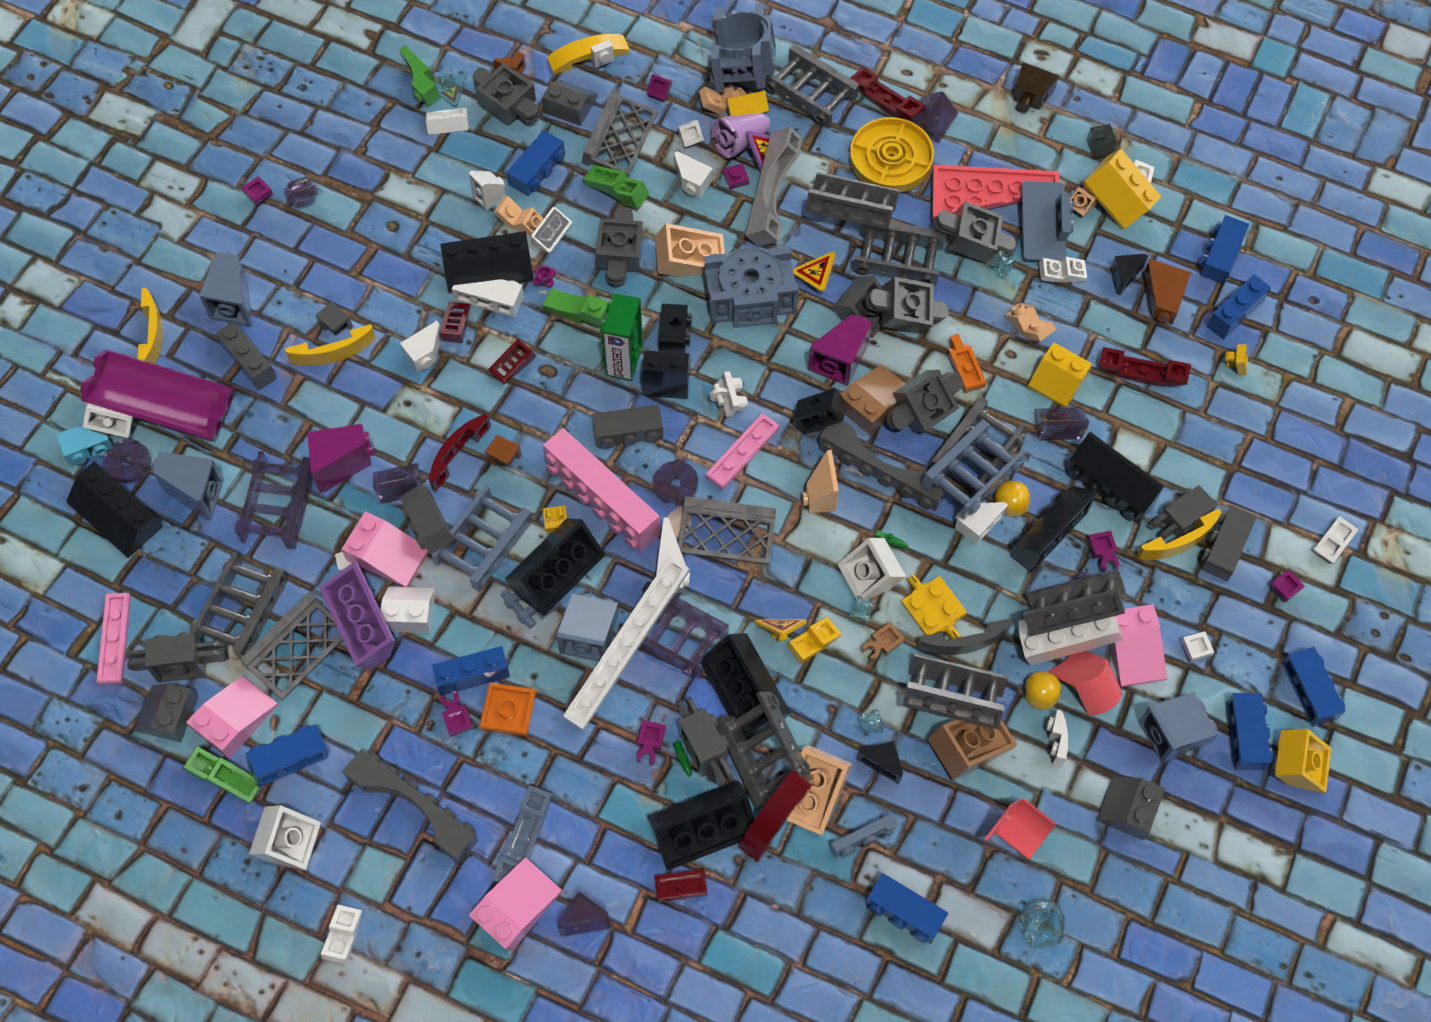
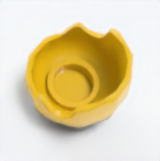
M1008 480L998 486L995 492L996 503L1005 502L1008 505L1006 509L1007 516H1021L1028 511L1030 495L1028 488L1023 483Z
M1039 671L1029 675L1025 682V699L1032 707L1046 710L1053 708L1058 703L1061 694V684L1053 673Z

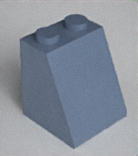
M217 252L199 294L200 299L210 319L229 323L235 321L239 325L251 327L253 323L248 280L238 256L232 253Z
M159 452L157 459L152 463V472L164 492L206 520H212L224 481L213 459Z
M586 593L572 594L557 633L560 654L599 662L612 641L619 614L618 603L610 598H592L591 595Z
M1194 692L1150 705L1139 720L1142 730L1162 764L1212 743L1219 735L1215 722L1209 719L1205 712L1203 701L1197 698Z

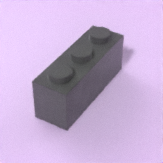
M235 321L216 333L222 347L258 391L277 379L272 366Z
M659 404L592 414L597 448H611L614 445L620 444L632 445L640 441L654 442L663 438V425Z
M424 483L400 496L403 506L400 508L407 519L410 518V521L407 523L413 533L418 534L415 536V540L421 549L426 547L429 553L432 554L455 540L433 495Z
M1230 505L1227 512H1221L1217 521L1220 524L1219 530L1214 529L1209 540L1213 544L1210 549L1206 548L1201 558V561L1205 562L1202 571L1228 582L1234 573L1257 518L1256 515L1233 505Z

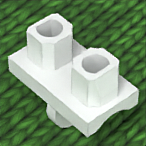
M730 371L723 372V378L713 385L714 390L709 393L711 401L718 402L719 406L723 405L726 417H732L736 411L745 410L748 405L745 396H737L736 392H740L742 389L741 378L731 377Z

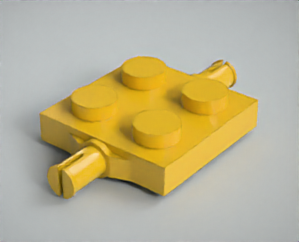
M915 574L912 577H908L907 581L914 588V591L902 599L901 604L923 634L926 636L946 632L951 639L961 638L954 625L958 620L967 615V611L943 579L938 576L929 583L921 584Z

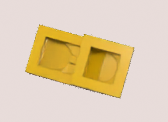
M765 90L726 98L729 116L769 111Z
M827 616L811 625L807 632L789 641L787 647L802 664L824 650L842 634Z

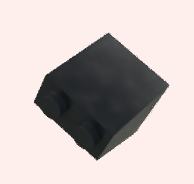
M644 350L642 368L644 396L688 399L691 371L690 354Z

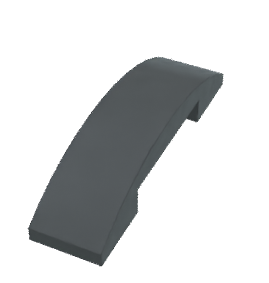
M1009 618L990 622L986 627L985 633L947 641L944 639L943 632L919 637L917 648L920 651L937 655H960L975 652L1001 639L1009 631L1012 620Z

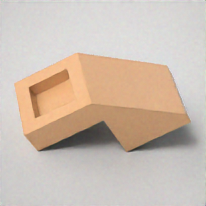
M732 84L726 86L724 92L718 93L705 86L699 91L703 107L717 114L729 112L726 98L746 94L742 88Z
M1086 186L1083 188L1078 187L1070 198V201H1073V209L1082 216H1085L1099 203Z
M509 196L503 197L493 212L507 227L519 232L526 231V235L532 236L544 219L533 207L522 210Z
M1019 303L1014 305L1011 311L1005 314L1006 319L1029 340L1041 342L1056 330L1053 322L1039 320L1033 305Z

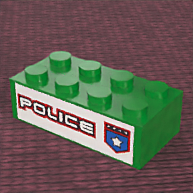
M614 293L612 301H608L606 306L607 318L602 320L600 326V333H603L601 345H604L602 356H605L603 367H606L608 377L633 381L643 347L641 298Z

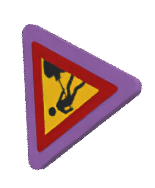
M747 131L746 136L750 144L748 149H752L754 154L752 159H756L761 172L770 135Z

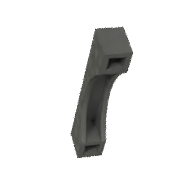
M844 421L827 426L820 435L819 447L825 453L827 450H832V454L839 457L843 463L857 467L863 474L875 477L884 486L898 490L901 495L918 501L926 509L936 511L948 493L941 486L934 485L929 491L922 486L925 473L928 470H906L894 467L878 459L864 447L857 437L853 426Z
M361 749L342 771L346 779L364 793L378 792L391 794L415 805L431 823L439 849L456 863L460 864L478 842L474 834L476 830L467 822L463 824L456 820L457 816L450 809L445 807L442 810L436 805L438 801L430 794L422 795L417 791L419 787L409 779L405 782L399 777L400 773L391 765L385 767L381 764L382 759L374 752L370 751L367 753Z

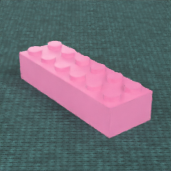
M564 428L543 445L546 469L553 476L557 475L568 490L572 489L577 493L578 499L584 505L588 504L591 506L594 514L602 520L604 518L615 534L620 533L630 548H636L642 553L661 535L660 516Z

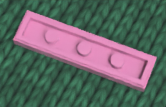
M762 413L705 474V478L723 491L780 429V425Z
M130 593L106 594L96 681L98 685L123 684L132 597Z

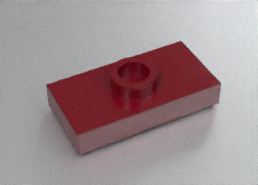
M704 869L655 876L658 903L708 896Z

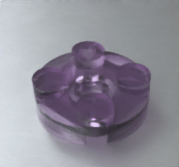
M135 439L119 440L113 444L114 447L109 452L107 450L104 454V469L117 482L132 483L147 477L151 466V455L148 449L143 444H140L139 441ZM127 457H130L132 460L128 465L122 464V462L126 461Z
M681 459L663 464L653 475L654 492L664 503L668 504L670 502L676 503V505H683L685 496L695 497L697 493L698 475L692 466ZM673 479L680 480L679 487L670 485Z

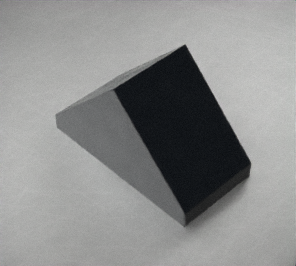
M1147 254L1115 256L1111 271L1118 295L1121 296L1144 268L1148 259Z
M894 741L864 747L859 750L857 761L899 785L903 776V770Z

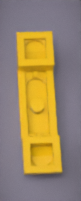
M602 34L590 36L557 49L547 56L553 75L573 69V63L591 59V46L610 40L613 45L614 57L630 53L624 35Z
M142 288L141 308L146 318H149L147 344H138V359L155 364L163 342V323L159 309L147 288Z
M370 324L350 330L352 338L309 349L306 342L285 348V351L292 364L306 366L324 365L344 360L359 353L376 338Z
M1217 509L1200 517L1194 527L1196 530L1167 544L1159 537L1142 545L1136 556L1142 560H1157L1172 557L1191 549L1208 535L1218 520L1221 510Z

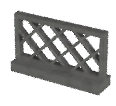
M613 88L583 152L582 164L590 166V163H593L597 166L623 171L629 178L658 111L620 96L621 91ZM621 104L629 106L631 112L623 114L620 109ZM646 113L651 115V118L641 121L638 114ZM635 116L638 123L628 125L625 118ZM621 120L624 127L615 129L612 123ZM641 128L643 135L634 137L631 130ZM627 132L631 139L621 141L618 134ZM614 136L617 143L608 146L605 139ZM633 143L636 151L627 153L624 146ZM620 147L623 155L614 158L611 150ZM607 152L610 159L604 161L597 158L600 153ZM626 159L629 165L628 169L619 167L617 162Z
M685 496L678 543L681 554L769 565L776 508ZM688 514L698 515L702 522L692 529L687 523ZM713 518H720L725 525L715 532L708 522ZM736 521H743L748 528L737 535L731 525ZM759 524L769 525V532L760 538L753 528ZM706 525L712 535L701 541L695 532ZM728 528L735 538L724 544L718 534ZM751 531L758 541L747 547L741 540V537ZM691 534L699 543L693 549L683 548L684 540ZM714 537L722 546L716 552L709 551L705 546ZM768 538L766 545L763 541ZM738 540L745 550L735 555L727 547ZM761 544L766 550L765 558L755 557L750 550Z
M308 592L240 658V661L248 671H251L283 701L343 641V638L340 635L337 639H327V627H337L332 614L316 600V597ZM318 609L324 614V623H310V615ZM310 627H324V639H310ZM296 628H307V640H293V631ZM324 643V652L321 655L310 656V644ZM290 644V656L275 657L276 648L279 645ZM293 644H307V656H293ZM307 660V668L303 672L293 673V661ZM272 661V674H261L256 669L262 662ZM275 661H290V673H275ZM289 677V686L283 692L275 687V678Z

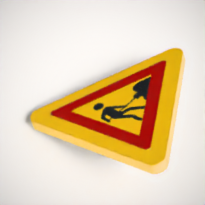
M832 251L794 268V275L820 292L825 291L835 260V252Z
M755 620V624L771 631L772 638L778 637V641L788 640L789 633L807 624V620Z

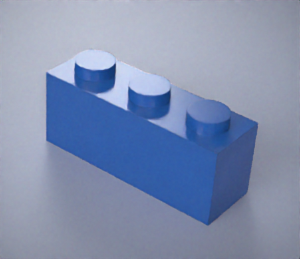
M543 130L506 172L508 185L527 196L536 191L541 181L551 174L553 167L563 160L565 156L564 141Z
M1227 215L1224 216L1222 223L1217 222L1213 231L1216 237L1215 239H1210L1206 248L1210 252L1208 255H1203L1199 265L1203 267L1200 276L1225 284L1249 223Z
M1254 274L1213 313L1207 327L1224 340L1264 302L1271 287Z
M502 646L432 664L440 696L510 678Z
M1315 646L1287 655L1282 661V665L1311 726L1314 727L1339 719L1346 712L1345 703L1342 697L1338 696L1334 688V680L1327 673L1323 657L1320 653H1317Z
M1233 693L1227 700L1235 770H1265L1273 760L1272 748H1269L1268 744L1270 727L1266 724L1265 720L1267 704L1263 701L1262 693Z
M316 724L310 727H300L295 733L288 736L281 735L264 746H254L246 753L247 765L258 787L328 758L327 747Z
M884 873L881 874L866 901V905L869 906L868 909L877 916H882L883 914L891 919L892 925L901 930L904 928L913 933L912 936L922 943L928 942L932 944L949 914Z

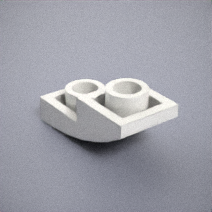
M1065 257L1063 261L1042 258L1039 261L1042 281L1079 282L1087 279L1085 260Z
M1057 710L1054 717H1049L1046 730L1050 731L1048 739L1054 741L1050 755L1054 756L1052 764L1062 767L1067 757L1068 731L1063 712Z

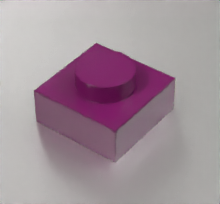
M655 73L652 74L646 94L664 101L667 100L673 80Z
M743 163L723 168V175L729 190L749 185V177Z
M259 176L242 187L243 193L255 205H258L273 194L271 188Z
M1289 569L1269 585L1285 602L1289 601L1305 587Z

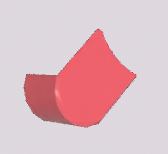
M1088 650L1072 654L1059 665L1048 670L1056 678L1076 688L1089 716L1109 711L1121 699L1122 691L1108 660Z
M1022 798L1008 807L997 824L985 837V840L987 841L998 835L1029 860L1056 823L1026 799Z

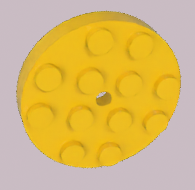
M895 117L879 118L862 126L854 135L850 149V164L854 174L860 181L898 189L899 193L920 185L929 175L934 158L933 144L927 133L915 123Z

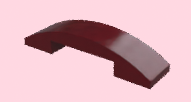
M864 66L850 77L859 83V92L891 115L912 120L926 108L925 104L909 95L907 98H904L880 83L879 76Z
M1107 347L1102 349L1098 368L1115 376L1139 383L1160 386H1181L1188 383L1191 364L1169 360L1168 364L1124 356L1125 351Z
M487 414L478 416L462 425L442 445L430 471L429 481L434 492H437L450 476L447 465L471 438L478 443L491 428L490 418Z
M793 769L759 812L743 837L739 848L758 863L771 846L776 834L795 807L802 802L813 784Z

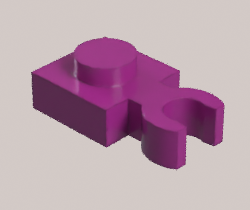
M1111 530L1090 534L1087 540L1094 559L1101 558V571L1103 573L1107 571L1106 563H1111L1114 570H1117L1119 561L1113 555L1117 554L1118 549Z
M456 691L453 692L454 700L452 702H446L444 696L440 697L442 706L448 710L442 712L450 737L473 729L465 704L458 707L460 699Z
M642 721L637 746L643 748L637 753L638 763H641L644 755H649L651 757L650 765H654L656 761L654 749L661 751L666 725Z

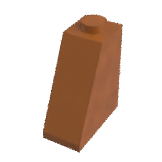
M1149 259L1144 271V279L1151 318L1173 325L1191 272Z

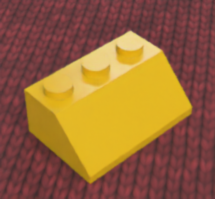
M1122 149L1106 156L1083 181V184L1123 230L1149 211L1161 198V195Z

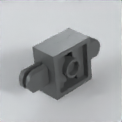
M504 63L493 73L484 67L474 71L472 77L480 106L507 125L512 123L517 117H520L529 124L539 119V106L534 103L536 96L532 82Z
M966 201L954 214L942 210L933 221V226L936 230L950 235L948 249L987 263L995 253L1007 256L1016 245L1014 237L1001 232L1002 215Z
M627 207L615 209L613 219L600 218L595 253L597 269H606V279L609 284L614 286L625 283L627 271L639 272L644 236L643 221H633L632 210Z
M900 277L892 278L883 285V290L873 289L865 297V305L868 309L882 312V326L921 334L932 327L933 322L939 323L944 320L949 313L946 303L934 300V284Z
M940 370L924 371L892 393L898 406L886 415L887 424L892 429H904L910 426L912 431L915 432L928 431L959 409L953 394L963 387L962 377L956 372H946L942 375Z
M182 632L177 636L156 635L153 638L145 639V649L129 651L127 653V659L129 660L127 668L132 671L148 670L158 683L206 678V663L224 661L225 644L219 641L200 643L196 635L189 632Z
M688 697L685 700L691 715L683 701L677 703L679 712L683 719L679 720V737L700 777L712 772L717 784L721 788L725 786V781L719 768L728 783L734 781V777L727 765L729 743L724 734L719 735L716 729L718 723L714 715L708 714L706 708L698 711L693 699Z

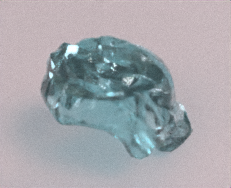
M1046 898L1027 902L1021 911L1018 921L1020 924L1019 928L1026 938L1029 948L1042 949L1045 946L1053 947L1061 944L1065 930V917L1061 907Z

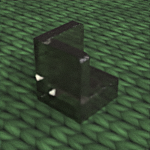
M1110 124L1090 128L1086 141L1094 160L1106 158V156L1116 151L1118 143Z

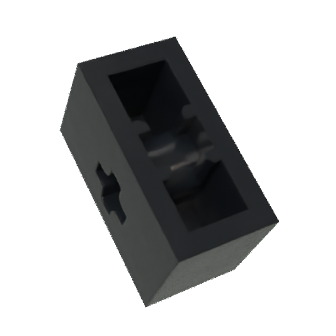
M662 304L658 341L659 351L685 353L686 345L690 346L691 333L687 332V327L692 325V314L688 313V305Z
M833 388L798 400L793 419L806 434L843 422L847 402L839 391Z

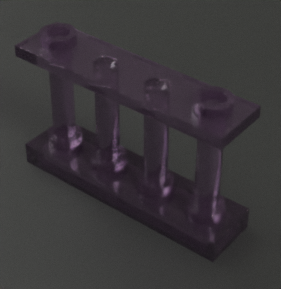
M258 451L257 459H254L252 462L253 473L240 520H237L235 524V533L238 535L241 543H246L249 533L280 537L287 549L296 550L314 480L311 474L310 458L303 457L302 463L298 467L268 463L263 451ZM265 472L296 475L298 478L296 485L292 487L262 483ZM260 492L289 495L292 498L291 505L287 507L258 504L257 501ZM254 512L286 516L287 519L286 525L282 526V528L251 523Z
M649 581L643 587V595L651 585ZM673 596L665 608L666 613L650 638L646 637L640 647L682 669L681 671L686 676L701 679L703 676V667L699 666L701 660L714 639L719 638L723 640L728 636L729 625L686 601ZM678 616L684 619L686 624L671 648L668 649L659 644L658 641L672 619ZM621 622L618 626V631H620V629L624 625ZM699 627L705 631L706 636L691 660H688L678 653L693 629Z

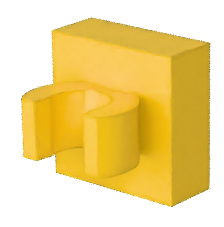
M1237 344V353L1232 351L1226 352V366L1229 368L1237 367L1238 375H1247L1248 351L1246 344Z
M565 505L543 508L546 533L553 532L567 518Z

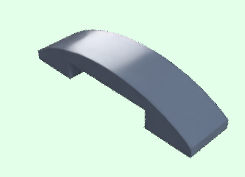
M531 785L528 786L520 807L521 812L504 855L500 857L492 880L500 882L525 857L530 860L550 806L552 793Z

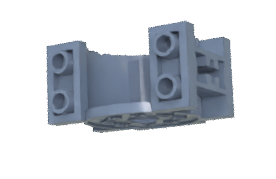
M756 3L755 13L752 11H738L737 13L725 15L724 6L716 7L715 16L711 18L712 28H716V45L711 47V54L707 56L708 67H712L711 83L715 84L716 92H724L725 83L727 82L747 83L756 81L757 89L766 88V75L775 74L776 43L771 15H766L764 3Z
M776 246L769 248V251L757 247H745L733 251L727 257L726 254L716 253L704 256V284L707 289L711 324L733 321L734 328L777 323L778 315L797 313L799 288L794 277L791 247ZM753 271L759 277L755 281H748L744 275L747 272Z

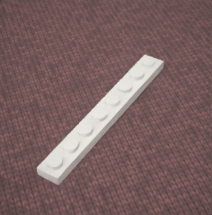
M669 556L563 716L585 730L690 572V568Z

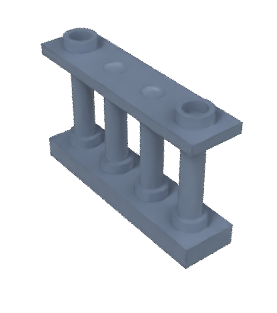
M984 419L925 473L922 486L928 491L934 485L941 486L964 505L960 515L962 519H965L969 514L974 515L980 508V503L1012 472L1017 473L1024 464L1022 459L1025 451L1021 450L1013 457L988 438L987 431L990 424ZM977 444H983L1007 464L999 471L974 451V447ZM963 457L965 459L969 458L993 478L986 485L960 465V460ZM949 471L951 473L955 472L978 492L970 499L945 479V475Z
M485 485L482 490L476 492L473 502L450 530L455 540L431 555L436 566H439L445 559L468 573L472 588L478 592L482 590L533 522L531 511L525 507L519 513H513L493 501L488 485ZM484 506L510 521L506 531H501L477 517ZM473 524L496 538L497 543L493 548L488 549L466 536L464 532ZM457 542H460L483 556V561L479 566L474 567L450 551Z

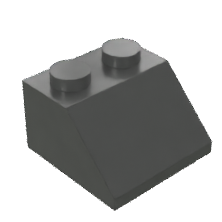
M562 80L554 81L549 84L542 96L543 111L545 114L581 126L597 99L598 93Z
M857 276L833 307L843 320L853 314L865 317L868 321L872 322L870 338H873L882 327V312L868 309L865 305V297L873 289L883 290V288L874 276Z
M170 683L151 686L134 731L181 743L188 726L186 722L191 718L198 697L191 688Z
M1113 776L1097 821L1144 840L1151 831L1165 788L1142 778Z

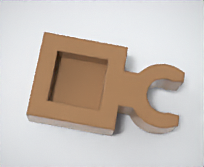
M889 622L872 634L874 642L865 643L862 647V652L864 653L868 649L873 650L874 654L869 659L873 662L878 659L881 651L887 656L903 644L905 637Z

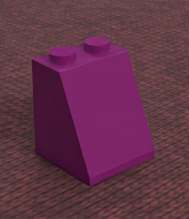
M851 314L811 345L808 370L848 386L869 345L872 322L868 321L865 317Z
M362 424L307 432L311 474L320 493L326 492L372 465L371 456L375 455L373 442H371L369 431L365 432Z

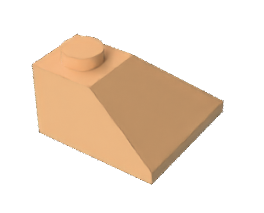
M832 450L826 451L806 483V492H802L803 506L808 507L809 514L836 511L839 489Z

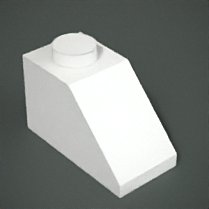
M676 151L674 154L675 169L682 190L689 195L701 198L713 181V168Z
M489 171L469 172L473 198L486 211L506 196V185L500 177H496Z
M435 321L400 343L403 355L417 373L423 369H428L436 362L441 342V328L438 321Z
M88 403L85 410L83 428L129 438L133 416Z
M1005 502L980 503L981 506L974 515L969 514L965 519L960 517L961 510L955 518L957 520L955 529L977 545L1005 515L1008 506Z

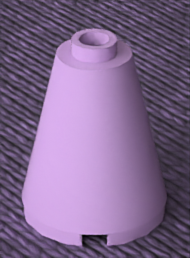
M763 113L724 116L715 119L711 126L712 138L716 137L717 144L715 146L725 158L737 156L750 146L746 132L753 131L766 134L769 131L770 120Z

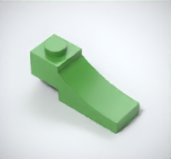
M404 45L399 51L404 62L412 70L413 81L410 83L414 90L412 94L419 103L423 102L429 107L440 98V94L433 83L435 81L429 67Z
M594 165L582 179L586 186L596 188L611 195L625 206L638 209L649 196L644 182L629 179L623 171Z
M552 288L542 304L544 310L581 325L583 322H587L600 328L602 320H606L608 315L606 314L608 301L591 294L589 296H578Z
M198 746L194 748L182 768L183 771L199 780L218 787L248 804L251 803L260 788L251 774Z

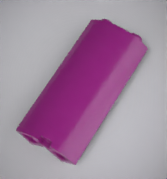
M106 349L95 356L93 367H95L94 375L82 382L80 392L83 393L81 399L83 402L213 440L223 426L222 420L229 412L236 388Z

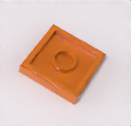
M489 682L479 726L480 730L528 737L537 694L536 689Z

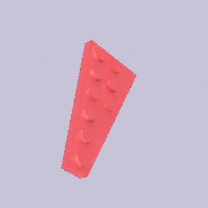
M933 165L932 221L942 210L954 214L964 201L984 209L1022 202L1021 185L1024 181L1059 182V171Z

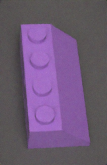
M354 561L319 588L355 666L373 670L391 656L395 640L358 563Z

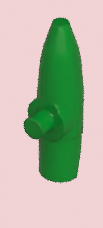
M878 529L875 532V538H885L886 542L890 545L900 548H908L909 546L892 533H885Z
M676 741L673 743V747L679 763L687 776L691 777L692 771L687 753L682 742Z

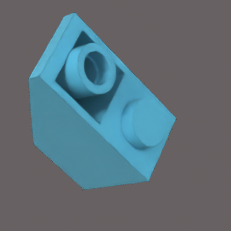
M80 426L56 434L63 455L70 466L83 464L87 460L97 456H104L108 452L115 450L106 435Z

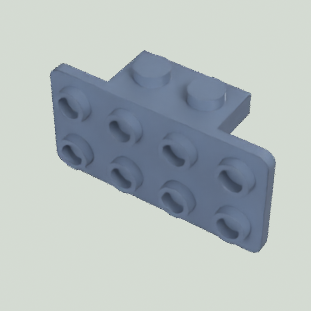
M1024 181L1021 185L1023 258L1026 261H1040L1042 258L1063 261L1066 257V240L1070 233H1073L1074 222L1070 219V214L1073 211V201H1070V193L1064 192V184L1061 182Z

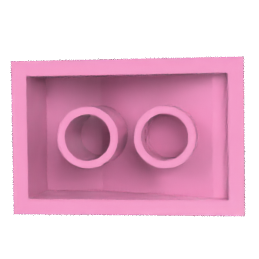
M366 511L341 549L346 561L350 563L356 561L359 567L402 587H408L429 552L426 547L421 549L417 541L387 521Z
M1154 604L1126 608L1125 614L1117 615L1123 641L1109 644L1120 687L1167 680L1161 630Z
M241 676L206 701L186 723L193 732L229 760L279 704L244 676Z
M525 857L485 895L469 916L503 948L514 950L563 890Z

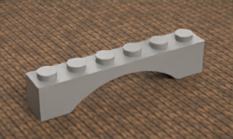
M791 127L770 134L746 231V236L758 247L777 242L779 239L782 223L776 211L777 193L787 170L799 156L802 138Z

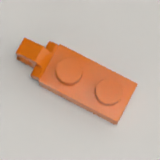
M959 334L950 336L949 345L951 348L948 349L949 357L956 373L962 377L964 392L986 387V380L971 346H968V344L963 345Z

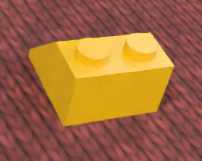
M1053 342L1042 358L1027 387L1066 409L1088 377L1092 363Z
M1309 729L1281 730L1280 739L1277 744V762L1274 766L1275 776L1287 785L1318 793H1326L1332 748Z

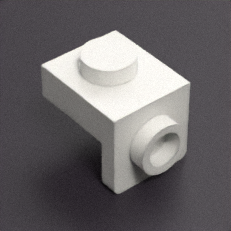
M610 40L591 46L592 58L590 60L595 68L614 62L613 45Z

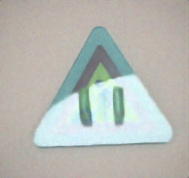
M464 70L434 79L433 83L440 94V98L453 107H457L468 75L467 71Z

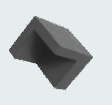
M332 301L316 314L318 324L324 331L330 329L332 332H335L343 325L349 330L353 328L350 317Z

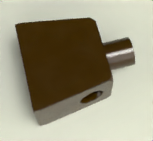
M1023 62L1013 100L1019 102L1017 108L1022 112H1028L1030 107L1041 109L1055 91L1059 75Z

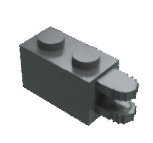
M1200 485L1192 490L1187 488L1180 494V498L1177 501H1169L1162 508L1164 510L1162 515L1150 524L1153 529L1158 528L1163 523L1168 527L1159 535L1163 540L1172 534L1177 538L1183 536L1195 527L1200 517L1215 510L1218 504Z

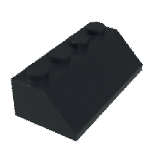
M526 231L440 244L448 294L453 293V285L500 279L524 283L531 282L534 279Z
M1092 432L1086 435L1069 459L1065 469L1073 479L1081 481L1088 489L1096 491L1109 506L1117 508L1128 520L1134 521L1137 524L1155 506L1164 488V485Z
M95 461L76 476L66 500L67 504L127 558L131 557L163 528L156 515Z
M1071 486L1066 492L1062 490L1054 499L1055 503L1051 507L1047 505L1040 514L1041 518L1037 522L1033 520L1025 530L1027 533L1023 537L1019 535L1012 542L1011 547L1013 549L1010 557L1032 573L1089 513L1097 492Z
M566 518L505 579L520 599L545 616L606 554L582 519Z
M747 633L729 634L699 660L728 716H735L737 719L759 705L760 702L756 695L758 692H772L776 696L784 719L791 714ZM761 714L742 727L746 740L770 726L766 714Z
M739 781L647 816L654 840L667 871L740 843L755 820L748 795Z

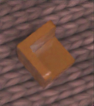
M518 51L512 59L505 56L502 60L499 58L493 60L494 70L504 63L521 75L526 68L525 55Z
M497 434L485 451L487 462L494 466L498 461L509 465L514 457L520 459L522 456L519 445Z

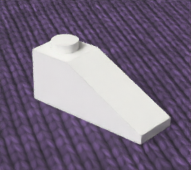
M503 279L453 285L452 287L454 301L471 304L475 307L514 318L524 298L523 286L516 281H506Z
M666 517L663 519L656 576L669 556L686 566L669 518ZM688 573L676 593H684V586L689 587L690 573Z

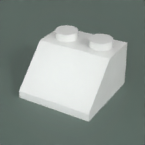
M868 538L837 564L858 603L892 589L906 577L885 538Z
M388 586L382 598L381 613L390 632L431 633L435 588Z
M281 805L264 807L249 855L269 863L306 870L321 822Z

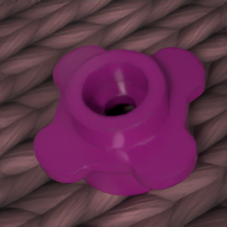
M548 266L537 267L535 269L536 277L533 279L534 285L552 287L556 270Z

